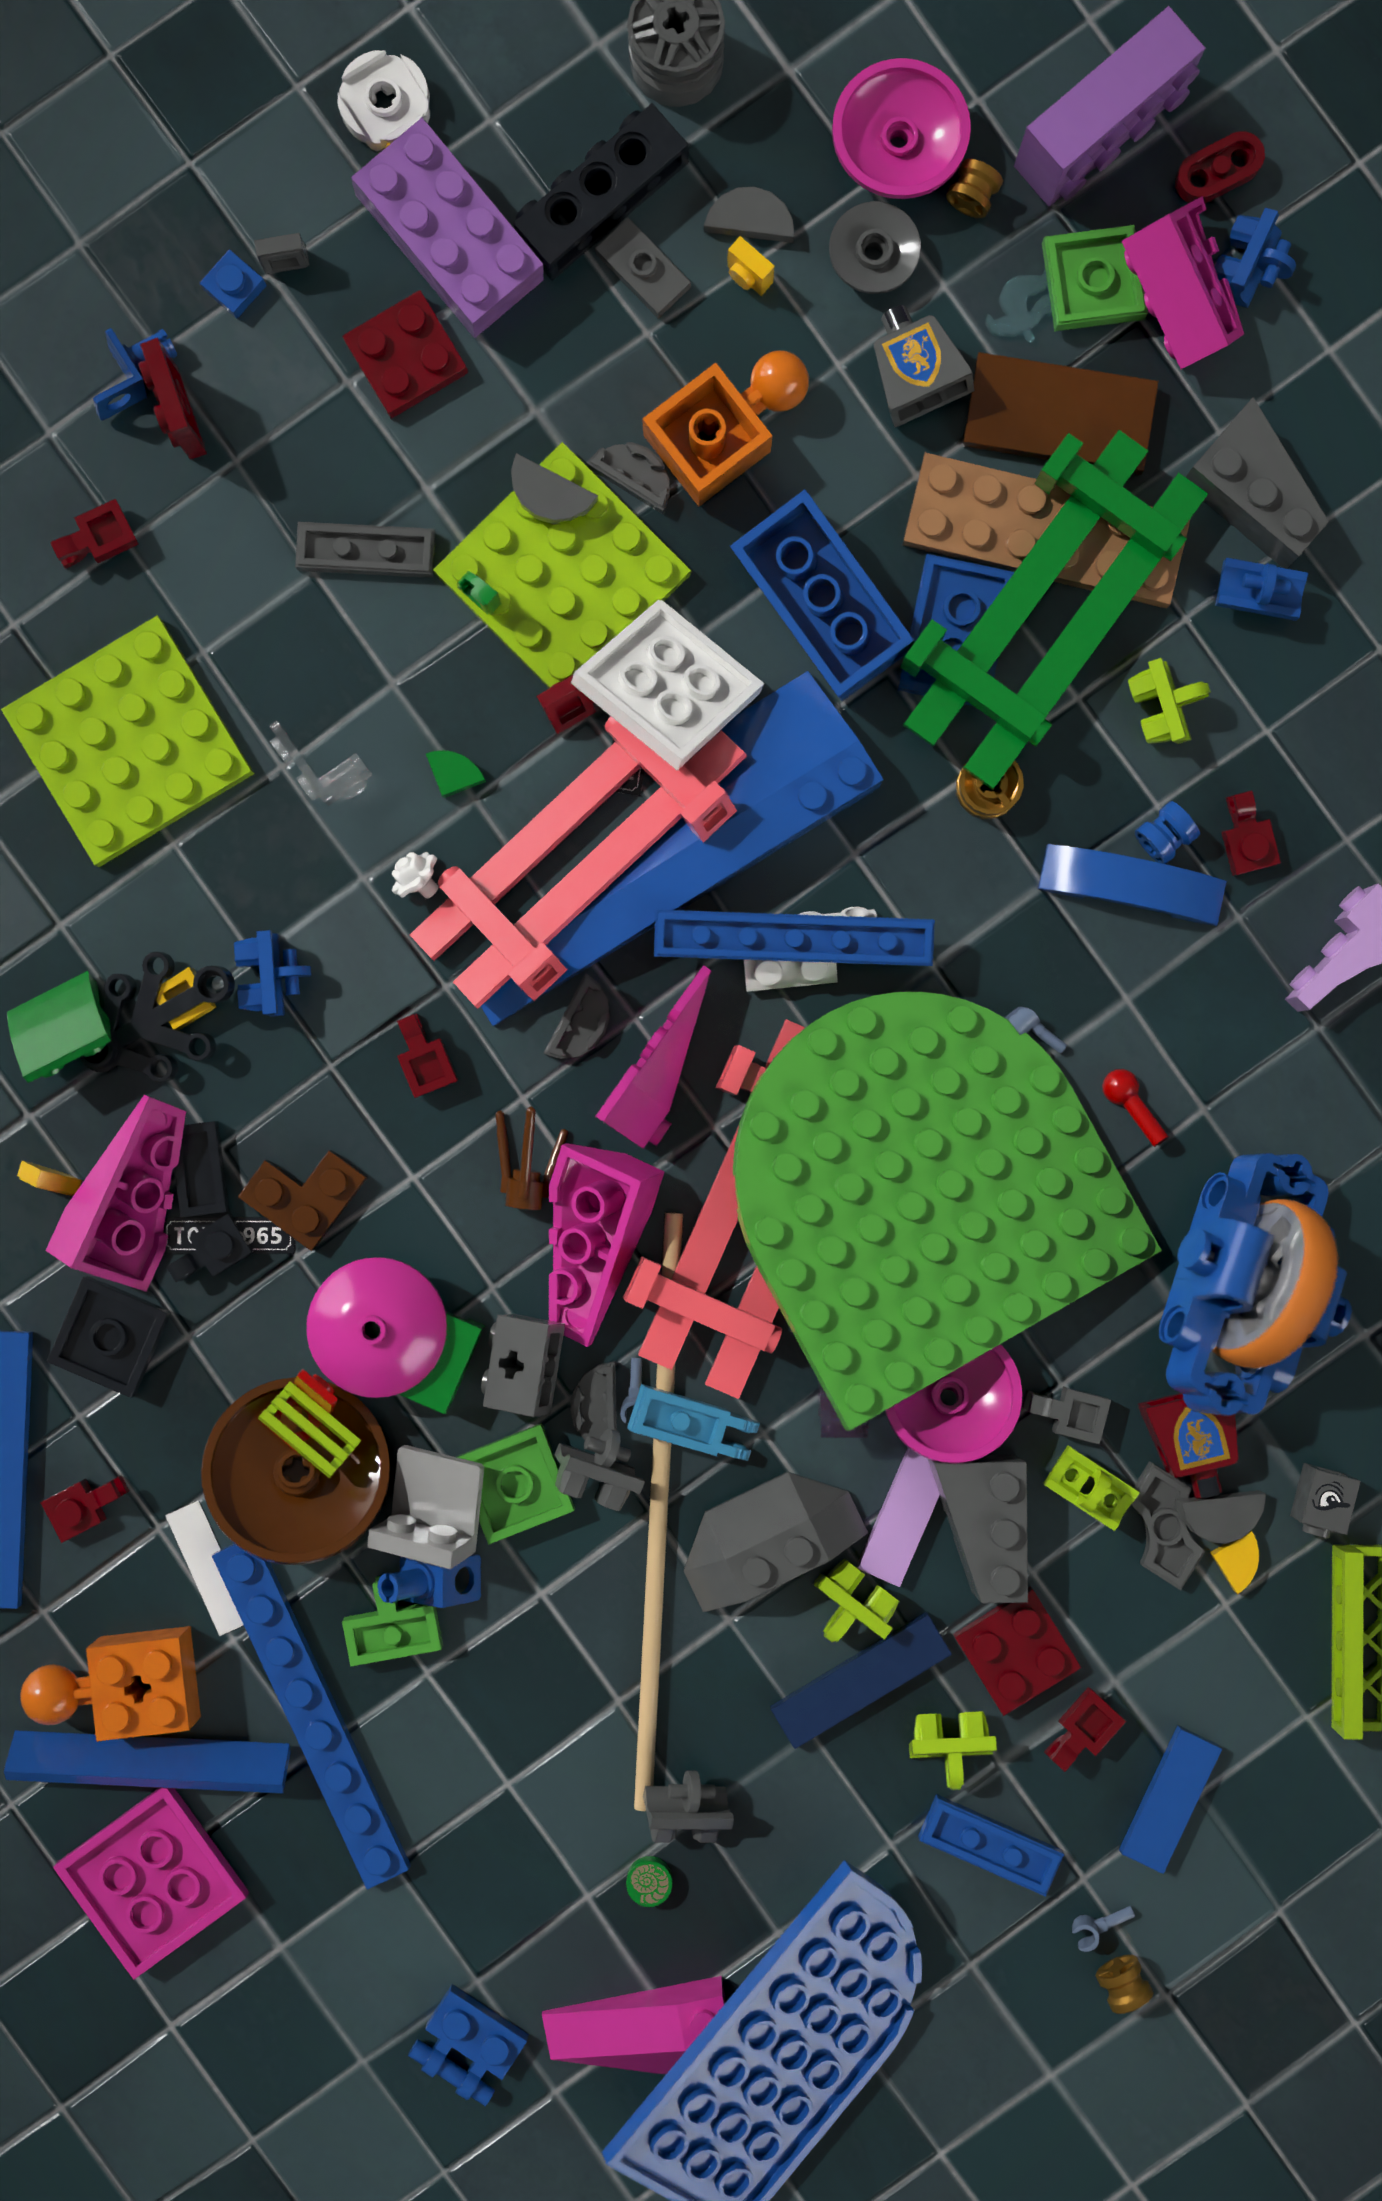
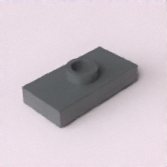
M628 217L595 248L596 255L658 319L691 288V282Z

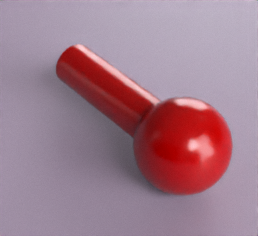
M1126 1069L1111 1071L1105 1077L1102 1085L1103 1093L1107 1100L1113 1104L1125 1107L1153 1147H1157L1169 1138L1168 1134L1138 1095L1139 1082L1137 1077Z

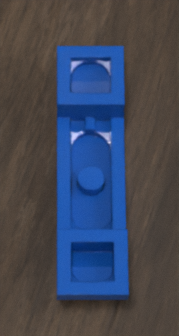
M1047 844L1038 889L1077 898L1089 897L1171 914L1173 918L1217 926L1226 881L1154 861L1084 848Z

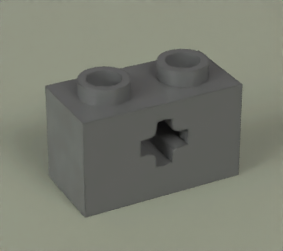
M519 1314L497 1315V1321L492 1325L489 1333V1347L492 1349L490 1364L485 1370L481 1382V1390L485 1394L483 1407L531 1417L551 1414L565 1323ZM516 1360L524 1363V1369L516 1365Z

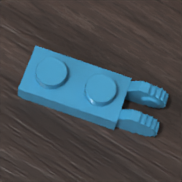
M641 1384L627 1428L634 1433L717 1456L719 1453L748 1461L751 1450L740 1443L724 1441L722 1438L726 1426L737 1428V1430L745 1433H757L760 1423L731 1413L722 1407Z

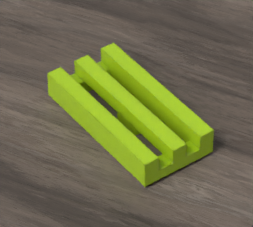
M291 1381L258 1418L329 1479L361 1442L357 1436ZM289 1398L293 1399L346 1444L344 1448L339 1447L286 1401ZM278 1410L331 1453L335 1457L332 1462L329 1463L274 1417Z

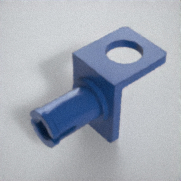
M112 328L105 331L108 348L127 380L93 398L96 413L101 421L147 398L143 377L139 368V362L145 361L141 343L158 338L170 357H177L170 338L166 340L168 336L164 329L158 330L157 333L130 347L121 344ZM122 394H126V395H125L122 399H120L119 401H117V402H115V403H113V404H109V402L112 401V400H113L114 398H116L117 396H120V395H122Z
M472 1554L452 1569H447L400 1556V1572L384 1573L378 1580V1593L385 1603H395L402 1600L439 1608L478 1601L481 1597L480 1555ZM465 1567L469 1572V1583L467 1588L459 1593L455 1588V1577L457 1572Z

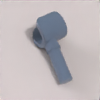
M1017 1007L1005 1017L1019 1035L1032 1030L1036 1036L1058 1053H1062L1065 1050L1067 1044L1047 1030L1040 1023V1019L1033 1010Z
M631 1358L629 1393L622 1402L620 1412L621 1419L625 1424L627 1417L626 1409L635 1405L642 1384L643 1358Z
M1131 1906L1096 1920L1088 1915L1078 1916L1072 1924V1933H1077L1083 1929L1090 1930L1093 1933L1091 1936L1084 1937L1078 1942L1079 1950L1084 1952L1094 1950L1099 1944V1934L1134 1918L1135 1915Z

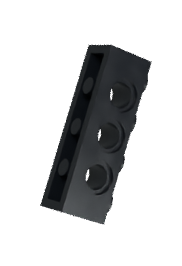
M653 103L642 112L636 110L624 119L619 127V132L607 142L605 140L597 142L587 152L585 161L573 172L566 170L561 173L552 183L551 191L538 202L531 200L525 204L516 216V221L513 223L514 229L543 263V271L553 281L689 163L688 143ZM629 154H638L644 158L638 165H628L622 161ZM597 183H603L610 187L609 191L603 195H593L587 190ZM561 213H570L576 217L568 225H558L553 221Z

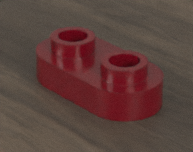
M1239 131L1189 155L1182 162L1175 177V187L1179 196L1188 203L1203 196L1204 203H1207L1252 180L1257 175L1265 159V149L1261 140L1250 132ZM1235 156L1242 158L1245 166H1235L1231 158ZM1191 178H1201L1204 181L1205 186H1194L1191 182Z

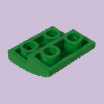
M89 971L7 1011L12 1045L20 1070L27 1083L39 1077H51L58 1073L65 1064L81 1056H92L101 1051L106 1043L111 1041L109 1018L100 1007L98 984Z

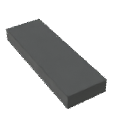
M298 522L295 567L298 571L434 578L436 532L435 529Z

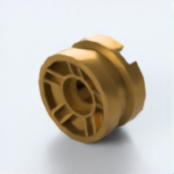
M1014 760L998 782L997 791L987 790L983 793L980 789L983 783L962 768L956 781V796L961 806L970 815L981 819H995L1006 814L1020 799L1024 788L1023 773L1018 763Z

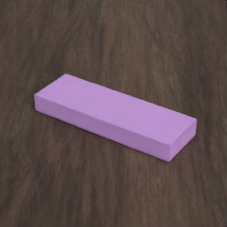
M909 1447L906 1450L856 1565L859 1570L898 1587L901 1586L940 1496L928 1459L915 1453Z

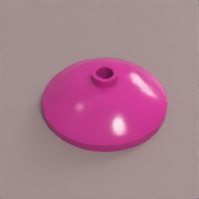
M908 58L884 60L858 73L841 93L836 104L832 124L835 152L847 174L864 189L879 196L893 199H909L923 196L946 183L954 175L964 159L971 132L968 106L957 85L944 72L933 65ZM899 137L906 142V145L898 148L892 145L891 140Z
M382 1257L365 1258L339 1268L319 1287L308 1311L307 1340L316 1364L335 1385L350 1393L364 1397L380 1398L393 1396L405 1392L420 1383L437 1364L446 1342V1312L436 1288L419 1270L395 1259ZM373 1321L380 1326L381 1332L378 1338H369L365 1334L364 1328L367 1322Z
M999 1344L885 1410V1413L896 1435L915 1453L941 1463L971 1462L993 1452L1013 1431L1022 1406L1021 1379L1013 1359L1005 1348ZM942 1391H953L957 1398L956 1403L951 1406L944 1404L940 1398Z

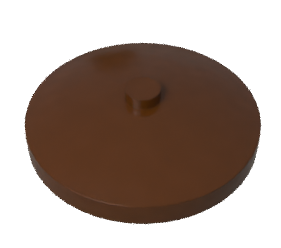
M296 1377L271 1381L248 1391L226 1409L209 1435L204 1449L201 1470L202 1488L207 1506L216 1524L229 1540L241 1550L256 1558L275 1564L303 1565L333 1557L349 1548L366 1533L383 1506L388 1491L390 1463L382 1429L370 1410L357 1397L330 1382L327 1383L334 1389L335 1393L333 1395L338 1399L334 1411L330 1415L361 1440L360 1444L330 1479L301 1454L291 1449L258 1419L260 1414L268 1408L289 1381L294 1384ZM293 1407L308 1420V1415L302 1408ZM282 1413L281 1423L293 1433L302 1431L300 1427ZM321 1424L318 1428L339 1447L344 1448L346 1444L324 1425ZM310 1437L305 1442L329 1463L335 1458L313 1438Z

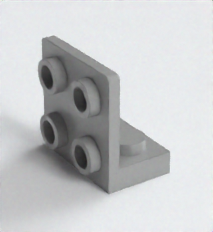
M408 1445L400 1447L397 1453L392 1515L369 1529L367 1547L447 1569H452L474 1554L477 1544L484 1465Z

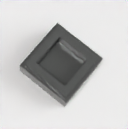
M300 233L254 240L257 258L267 274L310 266L308 252Z

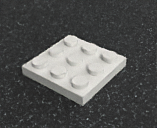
M657 600L574 672L571 684L676 770L682 767L760 694L764 685L760 679L663 600Z

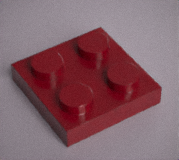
M418 290L342 336L390 419L468 374L465 363L421 290Z
M158 338L141 343L145 361L139 362V368L148 390L153 389L159 405L153 408L163 434H168L174 448L181 446L190 460L206 455L207 451L178 367Z
M1031 1586L1028 1587V1602L1002 1603L953 1633L1003 1716L1081 1668Z

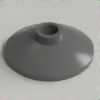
M880 201L864 202L847 210L836 222L829 243L830 260L840 279L851 288L868 294L890 292L904 284L915 271L921 251L920 236L912 219L900 208ZM870 248H876L881 252L882 256L878 260H871L866 256L865 252Z

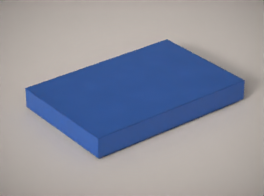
M926 554L909 634L916 642L933 619L947 629L942 641L957 651L1014 572ZM998 659L987 672L993 678L995 675ZM902 669L898 690L925 696L936 679L923 669L915 678ZM965 702V705L973 706L969 702Z

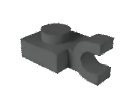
M1063 1386L1060 1400L1026 1390L1022 1408L1028 1410L1029 1413L1054 1418L1052 1431L1057 1434L1100 1444L1111 1399Z

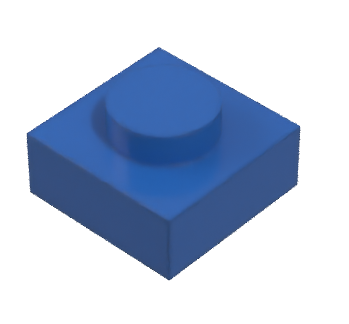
M230 249L200 282L202 289L236 319L267 286L264 279Z

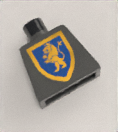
M904 305L893 307L883 314L881 320L888 335L877 339L873 344L894 428L974 392L973 375L969 365L934 316H926L913 322Z

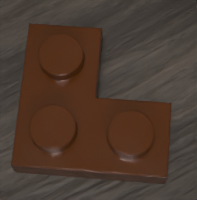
M329 1150L304 1185L300 1184L271 1161L264 1160L238 1197L307 1249L313 1251L368 1177L334 1151Z

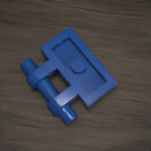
M452 1984L428 2020L425 2028L426 2031L439 2039L433 2048L417 2039L410 2049L408 2056L422 2065L421 2071L433 2078L435 2075H438L457 2088L455 2093L465 2100H469L471 2097L486 2106L492 2098L495 2089L483 2082L481 2078L487 2070L503 2080L527 2043L529 2034ZM451 2048H454L473 2061L467 2071L446 2057Z

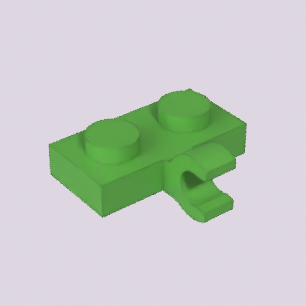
M376 1576V1582L372 1583L377 1611L347 1616L342 1621L350 1666L440 1651L443 1647L436 1607L423 1604L399 1607L398 1601L395 1603H385L378 1593L377 1586L380 1576Z

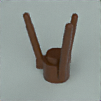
M529 1107L526 1110L521 1169H513V1177L505 1115L503 1111L496 1112V1130L502 1175L500 1192L506 1193L505 1206L512 1208L542 1209L543 1197L549 1198V1184L561 1146L566 1143L568 1137L566 1129H562L559 1132L543 1179L540 1180L541 1172L531 1170L536 1114L534 1107Z

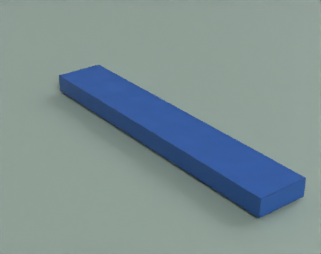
M656 910L654 956L933 966L935 920Z
M0 1330V1608L18 1609L22 1606L33 1332Z
M15 1730L4 1768V1775L6 1780L284 1793L291 1750L290 1744L142 1736L96 1742V1734Z

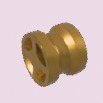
M965 159L958 170L960 178L957 183L950 186L946 198L959 212L974 218H984L991 206L989 199L992 194L999 191L1003 179L998 171L990 165L976 159Z
M1135 1955L1116 1957L1103 1964L1095 1975L1100 1986L1107 1989L1109 1993L1107 2001L1112 2012L1116 2014L1134 2011L1148 2003L1153 1996V1990L1149 1982L1141 1978L1140 1972L1142 1967Z

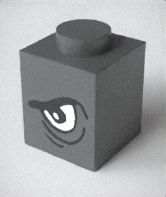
M1303 1463L1290 1516L1303 1523L1302 1531L1324 1538H1330L1331 1531L1347 1535L1361 1481L1345 1473Z

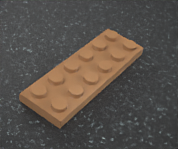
M925 453L902 545L1015 572L1071 495L1057 485L1050 494H1047L1035 485L1036 479ZM1101 517L1054 582L1093 591L1128 543L1130 537ZM1190 520L1180 532L1185 537L1187 536ZM1185 543L1171 562L1164 557L1161 558L1132 598L1133 601L1168 608L1171 603Z

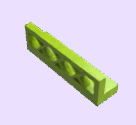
M1332 1544L1331 1728L1343 1739H1363V1731H1382V1545ZM1364 1556H1378V1574L1364 1586ZM1377 1587L1378 1599L1372 1594ZM1368 1598L1378 1608V1619L1364 1632L1363 1601ZM1378 1633L1376 1645L1372 1638ZM1368 1643L1377 1653V1666L1363 1678V1647ZM1376 1680L1377 1691L1371 1686ZM1367 1689L1377 1699V1719H1363V1693Z

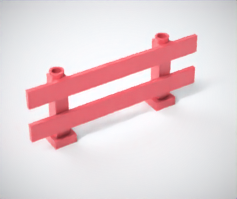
M610 716L605 724V730L612 736L615 743L472 877L468 878L457 866L444 871L438 880V886L449 898L422 922L410 936L435 961L472 925H475L493 945L459 975L453 983L477 1009L510 978L535 1001L568 970L546 945L683 817L691 831L704 843L737 812L726 791L718 783L747 757L746 753L721 730L684 766L676 770ZM642 768L661 787L513 925L499 911L495 904L631 776Z
M785 1019L765 1067L752 1062L756 1052L740 1045L734 1046L716 1088L730 1095H737L740 1089L751 1093L759 1077L764 1073L774 1057L788 1041L805 1027ZM737 1128L672 1278L670 1279L658 1274L661 1265L641 1256L623 1299L642 1309L646 1300L659 1305L638 1356L670 1370L673 1369L693 1321L726 1334L705 1381V1385L739 1399L760 1350L772 1354L780 1340L782 1328L772 1324L779 1306L757 1266L738 1308L706 1295V1291L738 1221L735 1176H733Z

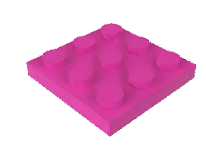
M158 1788L53 1866L56 1873L133 1980L246 1899L249 1894L248 1889L175 1788Z

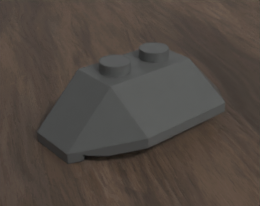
M785 1472L705 1511L686 1561L684 1573L702 1611L707 1612L746 1602L831 1561L865 1536L868 1531L848 1490L798 1474Z

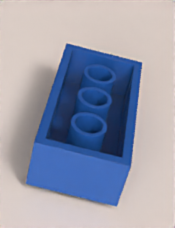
M806 489L730 546L841 702L905 656L915 643Z

